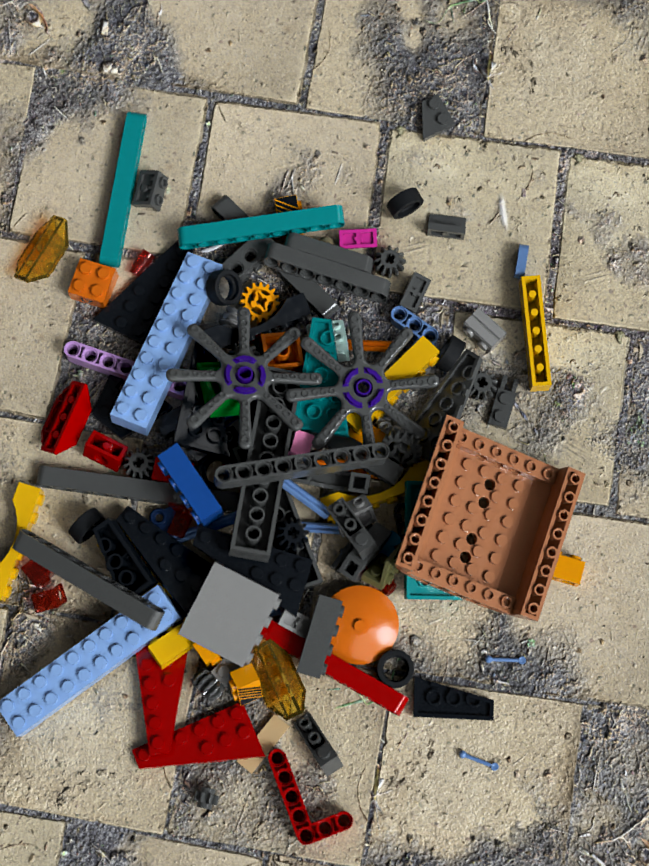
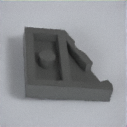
M438 94L422 101L423 141L455 127L454 120Z

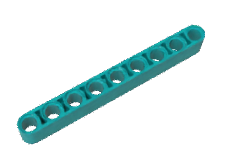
M128 111L126 115L99 264L119 268L147 123V114Z
M330 205L183 226L177 229L179 248L187 250L286 236L288 233L300 234L343 227L345 220L343 207L341 205Z

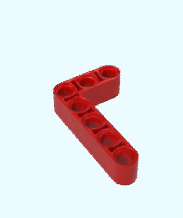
M274 749L269 753L268 760L296 837L301 844H312L345 831L352 826L353 817L345 811L311 823L285 752L281 749ZM277 752L283 755V761L280 764H275L272 761L273 754ZM288 772L290 774L289 782L281 783L279 780L280 773ZM289 791L297 793V800L293 803L288 802L286 799V794ZM296 810L304 812L305 818L302 822L294 820L293 814ZM343 814L350 818V823L345 827L340 826L338 823V818ZM322 822H328L331 825V831L328 834L320 832L319 826ZM305 829L312 833L311 840L307 842L303 841L300 837L301 832Z

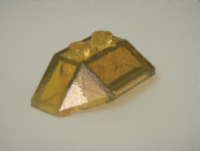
M53 215L48 222L44 223L36 231L17 261L16 273L14 274L16 279L29 283L50 277L69 247L68 223L65 218Z
M271 639L254 647L252 664L260 679L262 696L268 709L283 717L286 721L304 713L306 689L298 672H296L297 669L290 654Z

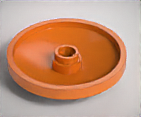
M353 585L337 591L330 597L343 601L342 606H345L342 618L338 617L336 625H339L336 637L332 636L330 642L333 645V655L350 664L364 665L379 660L384 653L393 647L398 635L399 620L393 603L385 594L370 586Z

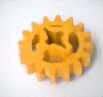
M262 282L258 286L252 283L251 288L247 286L244 289L246 293L242 292L241 297L244 299L239 301V304L250 310V322L256 319L257 324H260L262 319L266 321L280 304V302L276 301L279 295L273 294L275 288L269 290V284L263 287ZM252 294V300L248 303L249 295ZM271 303V309L268 312L267 306Z

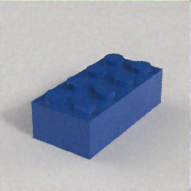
M178 443L157 456L160 461L157 463L165 477L170 476L168 480L176 493L180 491L181 495L179 497L187 509L191 507L192 511L190 513L198 525L202 523L206 527L224 515L222 507Z

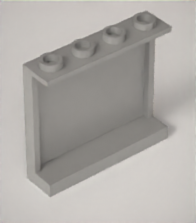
M215 561L178 634L244 667L245 663L250 664L254 656L252 650L255 645L259 646L263 635H261L263 628H268L273 619L270 617L272 610L277 611L282 601L279 598L280 593H276L225 567L224 564Z

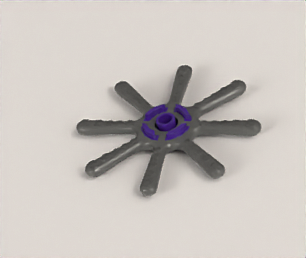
M241 307L237 311L239 352L237 354L228 355L197 324H191L187 328L189 336L217 358L221 363V367L217 371L170 368L166 372V378L171 382H217L221 386V391L188 417L187 425L192 429L198 428L226 400L235 399L240 405L238 444L240 448L246 450L252 446L250 403L253 400L263 401L291 430L299 431L303 427L302 420L269 393L268 387L274 383L318 386L322 383V376L319 373L271 372L268 369V363L300 337V330L296 327L289 328L264 354L255 356L249 350L250 310L246 307ZM241 375H247L249 378H242Z
M351 312L348 315L354 355L352 365L348 367L341 365L310 337H304L300 341V346L306 352L322 362L338 376V382L334 386L288 389L285 393V397L289 402L332 396L340 400V409L312 440V447L314 449L322 450L350 413H357L361 417L363 445L375 443L371 416L377 410L385 412L399 426L406 430L408 434H414V439L420 440L425 436V430L392 406L387 400V395L393 390L436 388L439 385V378L436 375L389 380L385 377V368L413 337V331L410 328L404 327L400 330L375 364L367 363L364 358L361 315L358 312ZM362 383L367 386L368 390L366 393L359 391V384Z

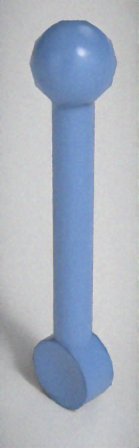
M487 655L485 661L487 663L492 661L518 662L523 665L526 663V658L523 656L519 658H497Z
M463 750L459 752L460 758H468L490 767L493 771L499 768L497 763L481 760L466 754Z

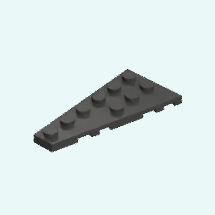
M468 349L464 351L413 420L425 430V436L420 439L418 445H423L421 457L429 462L446 415L460 420L483 361L480 356Z

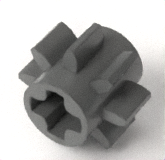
M201 786V790L196 791L194 800L198 801L197 807L212 810V805L217 806L219 796L215 795L216 790Z

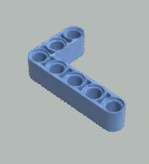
M396 306L392 309L390 321L397 329L410 328L409 326L412 324L419 327L418 330L413 331L412 339L415 341L413 345L422 336L431 335L434 337V340L430 342L436 346L439 334L435 328L405 307ZM402 314L404 318L397 320L394 315Z

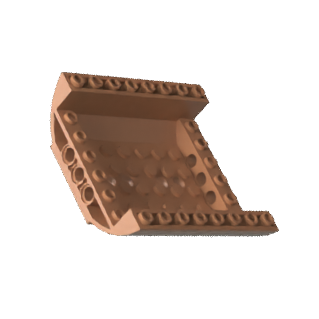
M446 415L395 561V567L418 582L483 608L538 622L585 478V473L569 466L560 469L464 429V421ZM486 480H490L492 482L493 486L491 490H487L485 488ZM481 497L486 500L485 508L479 506L478 502ZM468 534L474 536V543L472 545L466 541ZM462 552L468 555L466 563H463L460 559Z

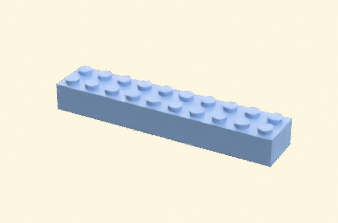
M187 252L110 413L112 423L148 436L173 383L166 378V372L170 368H180L193 340L187 333V328L191 324L200 325L210 304V299L206 292L207 279L212 272L223 270L222 264Z
M157 585L142 596L165 611L156 631L149 630L127 616L118 613L0 700V713L17 737L26 735L146 647L152 639L161 636L171 626L183 620L184 617L162 586Z

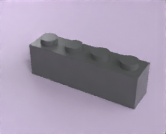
M319 594L296 672L320 679L321 675L325 676L328 664H325L326 656H331L333 645L330 642L332 636L336 637L339 625H336L338 617L342 618L345 606H342L343 601Z

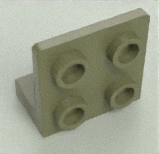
M402 542L389 557L380 553L362 574L361 580L380 590H383L387 584L390 585L394 575L401 572L395 567V561Z

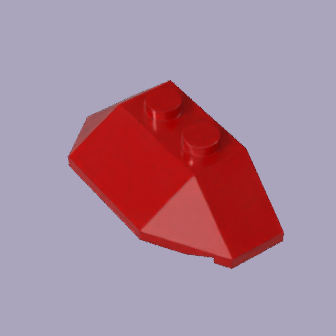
M72 380L69 386L57 396L41 431L42 451L57 455L77 445L92 411L87 384Z

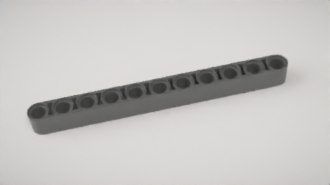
M39 466L36 486L42 488L180 507L173 500L174 489L170 483ZM209 489L222 507L223 513L230 514L237 511L240 493Z

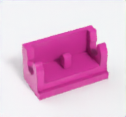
M376 228L339 230V247L345 249L377 247Z

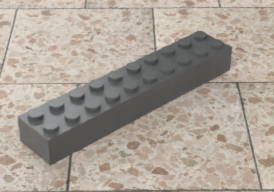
M268 366V369L274 373H301ZM271 384L268 387L269 393L295 414L297 402L287 401L285 393L288 389L300 388V385ZM257 400L252 426V446L248 449L246 462L288 456L292 430L261 400ZM278 466V469L280 471H285L286 467ZM265 469L258 470L260 474L268 473ZM244 472L243 477H247L248 474ZM283 480L241 486L229 556L268 563Z

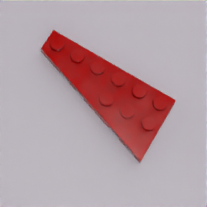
M148 644L136 653L149 755L156 756L171 753L174 727L189 652L162 670L148 651V646L150 645Z
M239 703L174 731L171 753L150 756L148 743L132 750L140 770L266 757L244 705L240 706Z

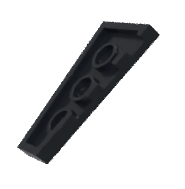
M414 677L413 717L493 721L494 700Z

